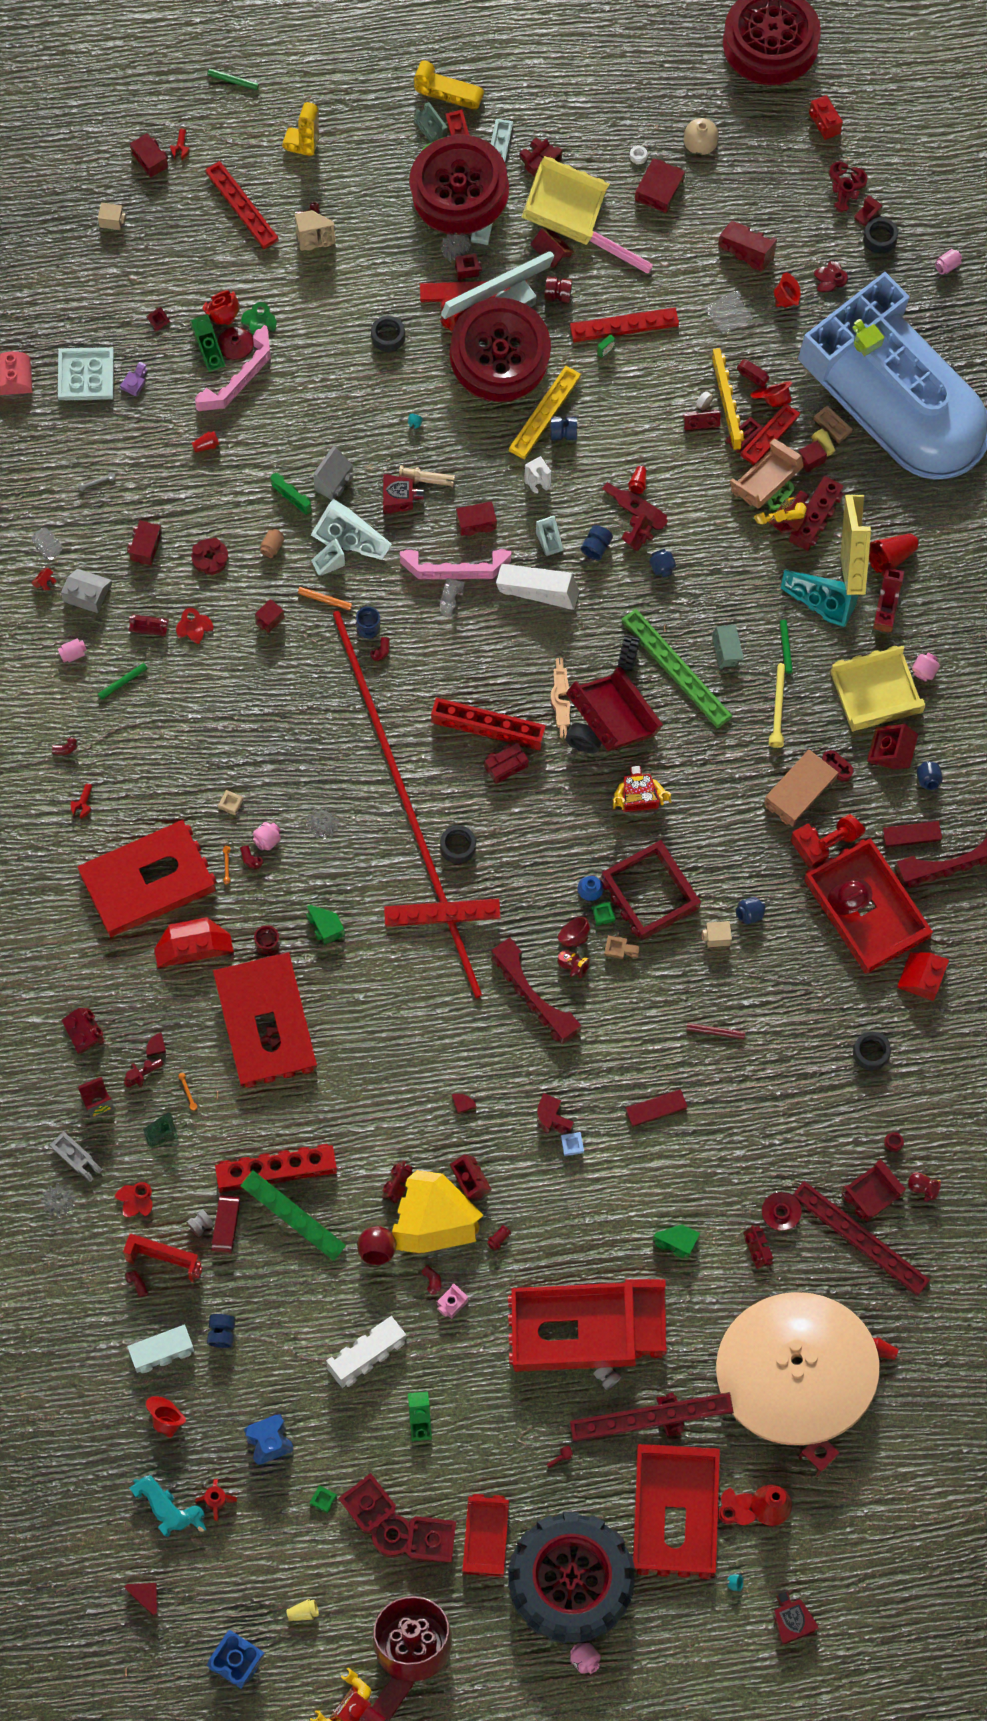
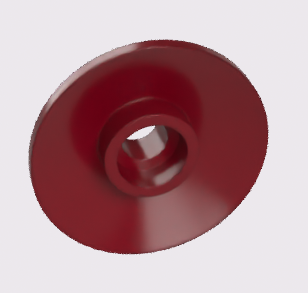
M228 328L218 338L221 354L228 359H243L253 350V337L244 328Z
M775 1192L769 1195L762 1205V1217L765 1223L775 1230H790L798 1224L801 1218V1205L796 1197L790 1193ZM777 1211H784V1215L779 1216L777 1214Z

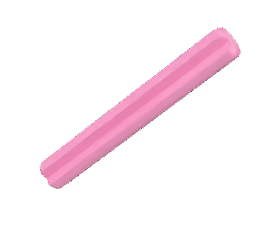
M593 232L590 242L645 273H649L652 270L653 264L604 236Z

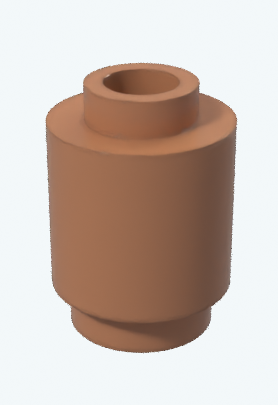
M277 529L269 530L260 545V552L266 557L273 558L285 540L283 533Z

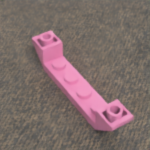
M264 325L253 335L254 347L258 349L254 353L253 358L242 366L241 371L231 378L230 383L223 387L218 395L206 388L196 396L195 404L198 411L225 409L271 359L267 326Z
M505 549L493 551L492 564L442 563L441 565H433L431 563H424L418 565V551L405 550L400 551V563L418 579H493L499 574L501 564L509 565L511 563V551Z

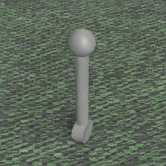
M109 473L104 478L86 484L81 483L79 484V489L85 490L86 487L106 480L113 481L115 474Z

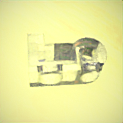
M446 579L440 600V612L443 616L450 617L455 614L457 596H463L465 582Z

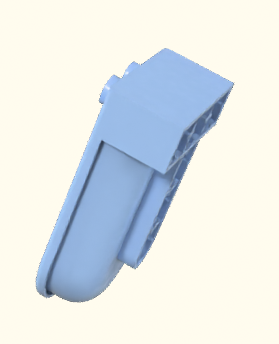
M884 272L804 335L798 360L904 469L928 479L957 477L972 469L982 459L987 450V410L976 392L903 319L910 296ZM859 319L862 320L865 328L875 324L885 337L882 346L865 357L854 347L856 333L852 327L855 326L854 322Z

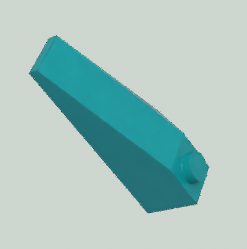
M784 570L781 589L798 601L800 600L805 603L812 611L819 613L827 622L843 627L847 625L857 604L858 595H847L845 582Z

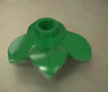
M265 302L255 303L252 309L243 313L241 318V324L249 325L252 335L264 325L267 326L269 331L275 332L276 318L270 313L269 306ZM263 308L264 312L258 313L257 310Z

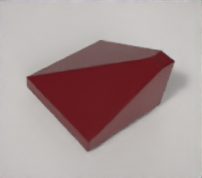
M161 306L146 316L155 332L171 322Z

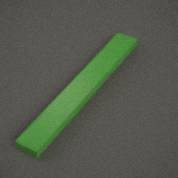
M634 609L621 619V622L635 637L640 638V643L717 729L732 718L731 713L637 609Z

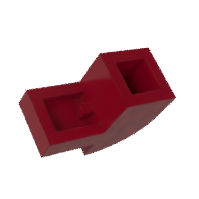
M543 1093L537 1108V1121L541 1129L549 1134L553 1127L555 1131L561 1134H571L574 1122L557 1115L562 1100Z

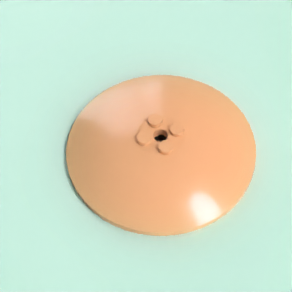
M785 1293L771 1296L755 1303L734 1320L721 1341L717 1355L716 1374L720 1393H731L734 1409L732 1415L745 1428L772 1442L786 1445H809L827 1441L844 1433L864 1415L872 1403L877 1390L879 1358L875 1342L869 1330L859 1317L844 1305L816 1294ZM794 1357H800L803 1360L799 1365H795L791 1361Z

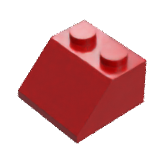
M910 952L897 988L934 1001L949 959L933 953Z

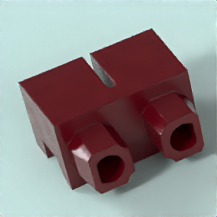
M534 138L530 143V148L533 151L530 152L525 148L519 154V158L525 163L524 168L534 177L544 156L553 158L557 162L562 160V149L557 146L553 147L547 139L542 141Z

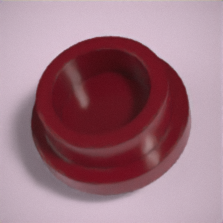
M891 1132L886 1135L884 1145L889 1151L897 1152L902 1149L904 1139L899 1133Z

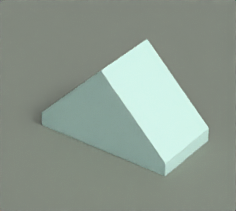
M555 516L537 521L536 535L545 555L549 556L563 551Z
M337 539L332 540L311 560L319 576L345 566L344 553Z

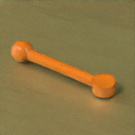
M229 846L223 847V853H225V878L223 882L225 884L231 882L229 878V853L231 849Z
M180 1073L178 1078L182 1081L189 1099L190 1110L196 1111L197 1104L194 1103L185 1080L186 1075Z

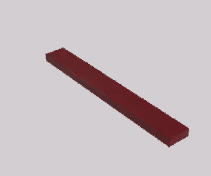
M803 1181L792 1194L804 1208L917 1297L930 1282L929 1278L807 1182Z
M727 1392L570 1421L573 1442L733 1414L734 1409L731 1393Z

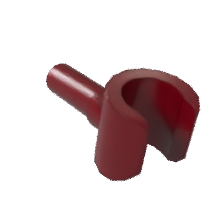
M565 1446L560 1448L561 1455L547 1463V1466L550 1468L562 1460L572 1458L571 1447Z

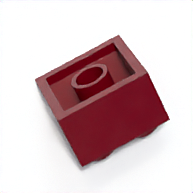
M906 724L876 727L867 762L895 770L910 768L918 734Z

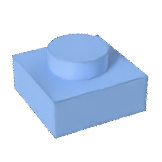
M581 1132L561 1135L564 1156L584 1153Z

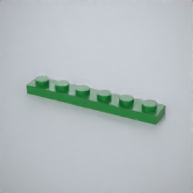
M254 1170L240 1185L333 1261L346 1247L342 1241Z

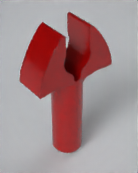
M185 129L179 130L177 145H170V151L175 160L176 153L179 150L182 152L181 160H184L190 152L189 147L184 146Z
M85 784L79 801H71L73 816H75L76 810L81 806L83 810L81 811L80 819L91 812V806L86 804L93 787L91 784Z
M266 1027V1035L260 1037L261 1045L268 1043L272 1046V1049H275L281 1043L280 1037L277 1039L271 1037L274 1034H279L278 1028Z

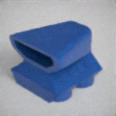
M281 1414L251 1424L244 1429L247 1443L256 1446L253 1458L257 1465L293 1451L291 1441L283 1436L286 1426Z
M229 1630L206 1666L209 1667V1670L220 1674L239 1688H242L255 1674L265 1652Z

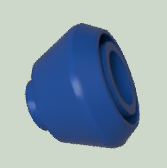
M586 876L579 881L577 890L583 899L594 901L601 897L604 887L599 878Z

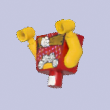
M634 766L630 768L631 776L624 777V782L618 785L614 793L613 809L616 806L622 807L623 812L658 809L659 802L661 805H664V801L672 803L671 793L665 791L657 780L652 779L650 774L642 775L640 766Z
M347 1668L349 1671L348 1676L344 1677L341 1675V1678L352 1685L348 1693L329 1719H326L320 1711H315L318 1717L316 1719L310 1718V1720L359 1721L367 1707L371 1706L369 1700L371 1696L370 1687L358 1678L357 1673Z

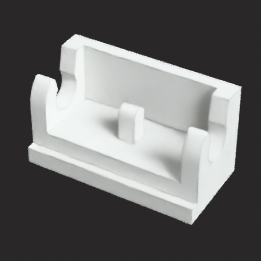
M541 456L525 464L524 482L537 494L538 489L535 487L537 484H541L542 488L546 491L551 487V470Z

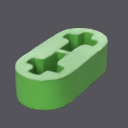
M788 481L768 500L767 505L770 511L775 513L784 500L792 496L794 485L791 481ZM788 487V490L782 494V488ZM779 498V504L773 505V502H776Z

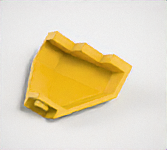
M417 1170L407 1178L405 1185L408 1188L405 1198H401L397 1212L400 1214L398 1224H394L392 1229V1235L396 1241V1250L425 1253L476 1242V1234L479 1232V1223L477 1221L483 1214L444 1174Z

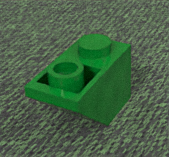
M313 905L307 906L308 913L305 915L309 924H314L316 928L314 933L318 941L322 940L323 944L326 945L345 936V929L337 913Z
M681 1224L656 1232L653 1242L663 1250L667 1248L673 1251V1254L683 1259L686 1257L689 1259L700 1233Z
M428 1392L408 1393L412 1441L432 1440Z

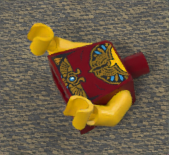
M799 491L796 497L786 498L778 510L773 514H768L767 517H765L764 512L756 514L754 516L756 523L763 525L769 522L781 533L798 531L810 510V506L805 503L809 498L808 494Z

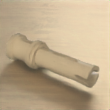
M400 465L399 470L400 477L411 478L414 484L424 482L451 487L454 485V482L446 480H454L455 475L420 471L417 467L409 469L404 468L402 465Z

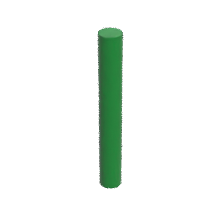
M209 69L207 73L208 76L250 89L258 90L259 88L258 83L213 69Z
M780 620L785 673L790 674L793 672L787 620Z
M142 663L97 694L98 697L103 700L147 670V666Z

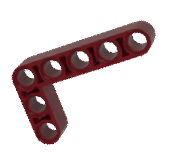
M416 1648L415 1652L421 1653L423 1649ZM392 1676L373 1706L367 1707L359 1721H390L416 1681L399 1680Z

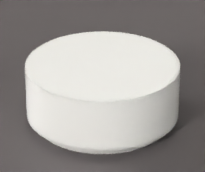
M642 146L633 147L630 151V160L635 164H643L647 160V150Z
M708 392L701 394L696 403L697 407L702 411L706 410L713 400V395Z

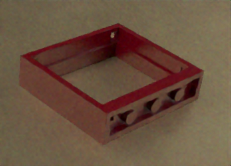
M662 840L608 868L601 875L600 881L604 889H608L613 904L619 906L624 921L628 920L631 925L632 934H635L636 937L638 936L640 941L695 912L701 906L700 899ZM656 853L687 901V904L643 927L612 877Z

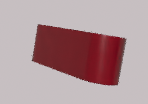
M219 1196L212 1239V1251L232 1254L240 1197Z

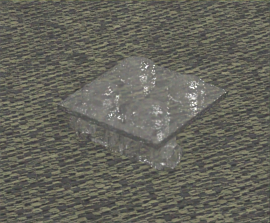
M732 291L704 307L723 335L753 319L739 299L741 297L739 291Z

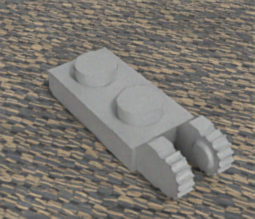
M64 1131L50 1144V1147L76 1172H80L89 1182L93 1180V1177L83 1169L87 1164L95 1172L100 1173L102 1171L98 1164L92 1160V1157Z

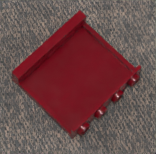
M621 667L616 668L608 677L582 685L574 681L566 692L608 752L654 737L663 726L662 722Z

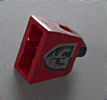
M383 474V514L412 510L413 500H424V489H413V479Z
M787 1592L776 1596L780 1608L773 1611V1618L781 1646L818 1631L819 1627L801 1599L791 1602Z

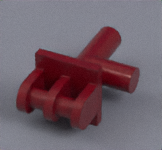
M158 1059L154 1062L146 1060L143 1068L139 1070L132 1063L130 1070L126 1072L124 1085L132 1087L138 1084L139 1087H142L143 1076L164 1065L162 1060Z

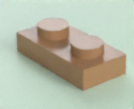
M828 406L817 413L813 419L838 443L849 436L853 430Z

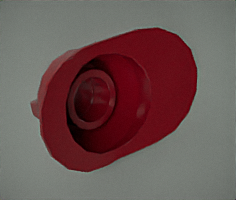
M853 879L834 887L828 894L827 900L836 914L848 915L866 907L872 900L873 893L866 881Z

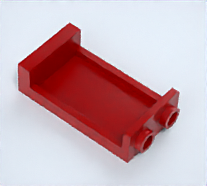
M131 1233L129 1234L123 1250L126 1262L134 1264L139 1253L189 1269L188 1275L192 1283H195L196 1278H200L203 1267H201L197 1254Z
M625 1279V1283L632 1282L634 1290L636 1358H641L642 1355H650L651 1358H662V1355L667 1353L666 1279Z
M472 1494V1497H468L462 1574L504 1577L509 1500L505 1499V1496L494 1495L493 1498H485L483 1494Z

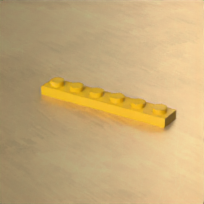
M720 348L713 349L712 362L733 450L741 449L744 434L742 430H739L740 417L735 413L737 405L736 401L732 400V385L728 384L730 377L729 371L725 370L724 367L726 366L725 355L721 354Z
M568 366L564 367L509 447V452L525 460L551 422V417L556 415L581 378V373Z

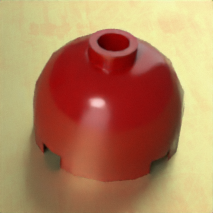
M229 290L220 292L211 297L212 301L209 304L207 301L204 303L203 311L206 315L208 314L210 321L215 324L229 325L233 323L240 311V304L234 291L232 293Z

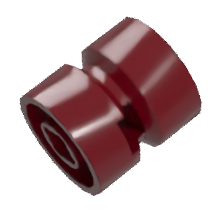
M547 276L544 300L555 301L559 299L560 302L570 303L572 279L562 278L559 281L557 277Z
M264 925L256 930L254 941L258 954L262 957L276 955L280 950V938L276 928Z

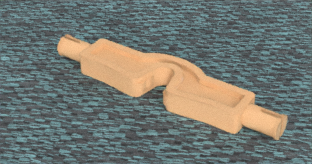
M556 658L551 704L556 712V727L560 728V738H563V732L564 738H566L567 727L570 726V702L560 700L558 697L567 695L566 692L569 689L567 669L563 666V658H560V665L559 658Z

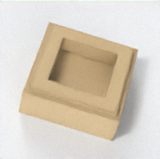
M226 790L218 808L236 815L244 798Z

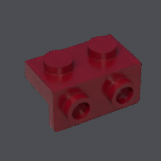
M78 1007L62 1019L77 1053L85 1052L96 1043L102 1044L105 1042L103 1032L98 1027L95 1016L89 1008Z

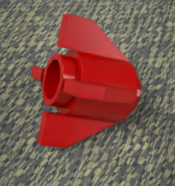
M214 1479L213 1486L206 1491L205 1495L195 1498L196 1504L206 1503L213 1510L215 1522H219L218 1510L222 1509L226 1502H237V1497L225 1494L224 1490L218 1486V1479ZM214 1495H218L217 1500H213L211 1498H214Z

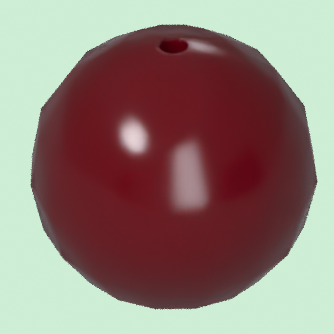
M369 1227L358 1238V1254L368 1264L383 1265L389 1262L395 1254V1237L384 1227Z

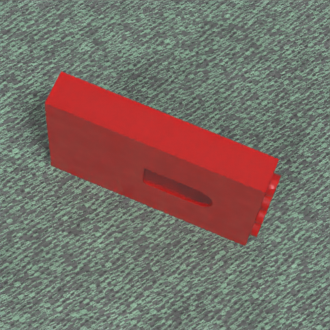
M183 820L77 866L79 874L110 938L216 891V878L213 873L209 874L207 870L209 864L206 858L201 857L199 853L201 851L197 840L193 841L191 837L193 831L189 824L185 825ZM165 857H173L178 861V869L174 873L147 885L139 869Z
M871 838L866 841L863 839L857 842L852 849L849 850L847 848L838 854L839 856L834 859L830 857L822 863L823 865L817 868L814 866L807 870L804 879L806 885L865 974L870 973L931 938L932 929ZM853 879L866 881L872 889V901L877 908L863 916L858 911L848 915L836 914L827 900L830 891L834 887Z
M282 953L213 970L240 1086L245 1085V1088L256 1086L257 1082L271 1083L276 1081L275 1078L283 1076L284 1079L294 1077L295 1073L298 1072L303 1074L314 1072V1068H317V1062L290 953ZM274 1012L281 1040L280 1047L276 1051L268 1052L263 1049L254 1016Z
M632 1282L511 1288L512 1295H508V1306L512 1307V1314H508L509 1326H512V1333H509V1346H512V1353H509V1364L513 1365L515 1372L636 1366L634 1290ZM578 1321V1339L547 1341L540 1338L538 1334L539 1327L546 1322Z
M638 1444L633 1533V1562L635 1566L634 1571H637V1575H649V1572H656L657 1576L668 1577L670 1573L678 1574V1577L689 1578L690 1574L699 1575L698 1578L711 1579V1576H715L720 1449ZM665 1507L686 1508L685 1541L679 1548H671L665 1543Z

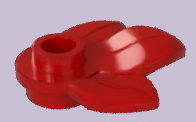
M194 608L185 609L181 615L182 620L176 626L178 638L187 635L196 644L201 642L204 631L214 630L210 618L206 615H200ZM188 614H193V615H194V619H193V620H189V619L187 618V615H188Z
M139 1182L134 1186L125 1185L114 1196L117 1200L124 1202V1217H133L139 1211L142 1215L148 1216L153 1207L152 1200L150 1199L152 1189L145 1182ZM140 1190L146 1191L144 1195L138 1194Z
M731 1487L725 1490L721 1496L722 1506L718 1511L720 1521L727 1525L737 1523L742 1526L755 1521L757 1516L749 1510L753 1498L752 1494L742 1493L736 1495ZM730 1511L732 1517L727 1518L725 1512Z

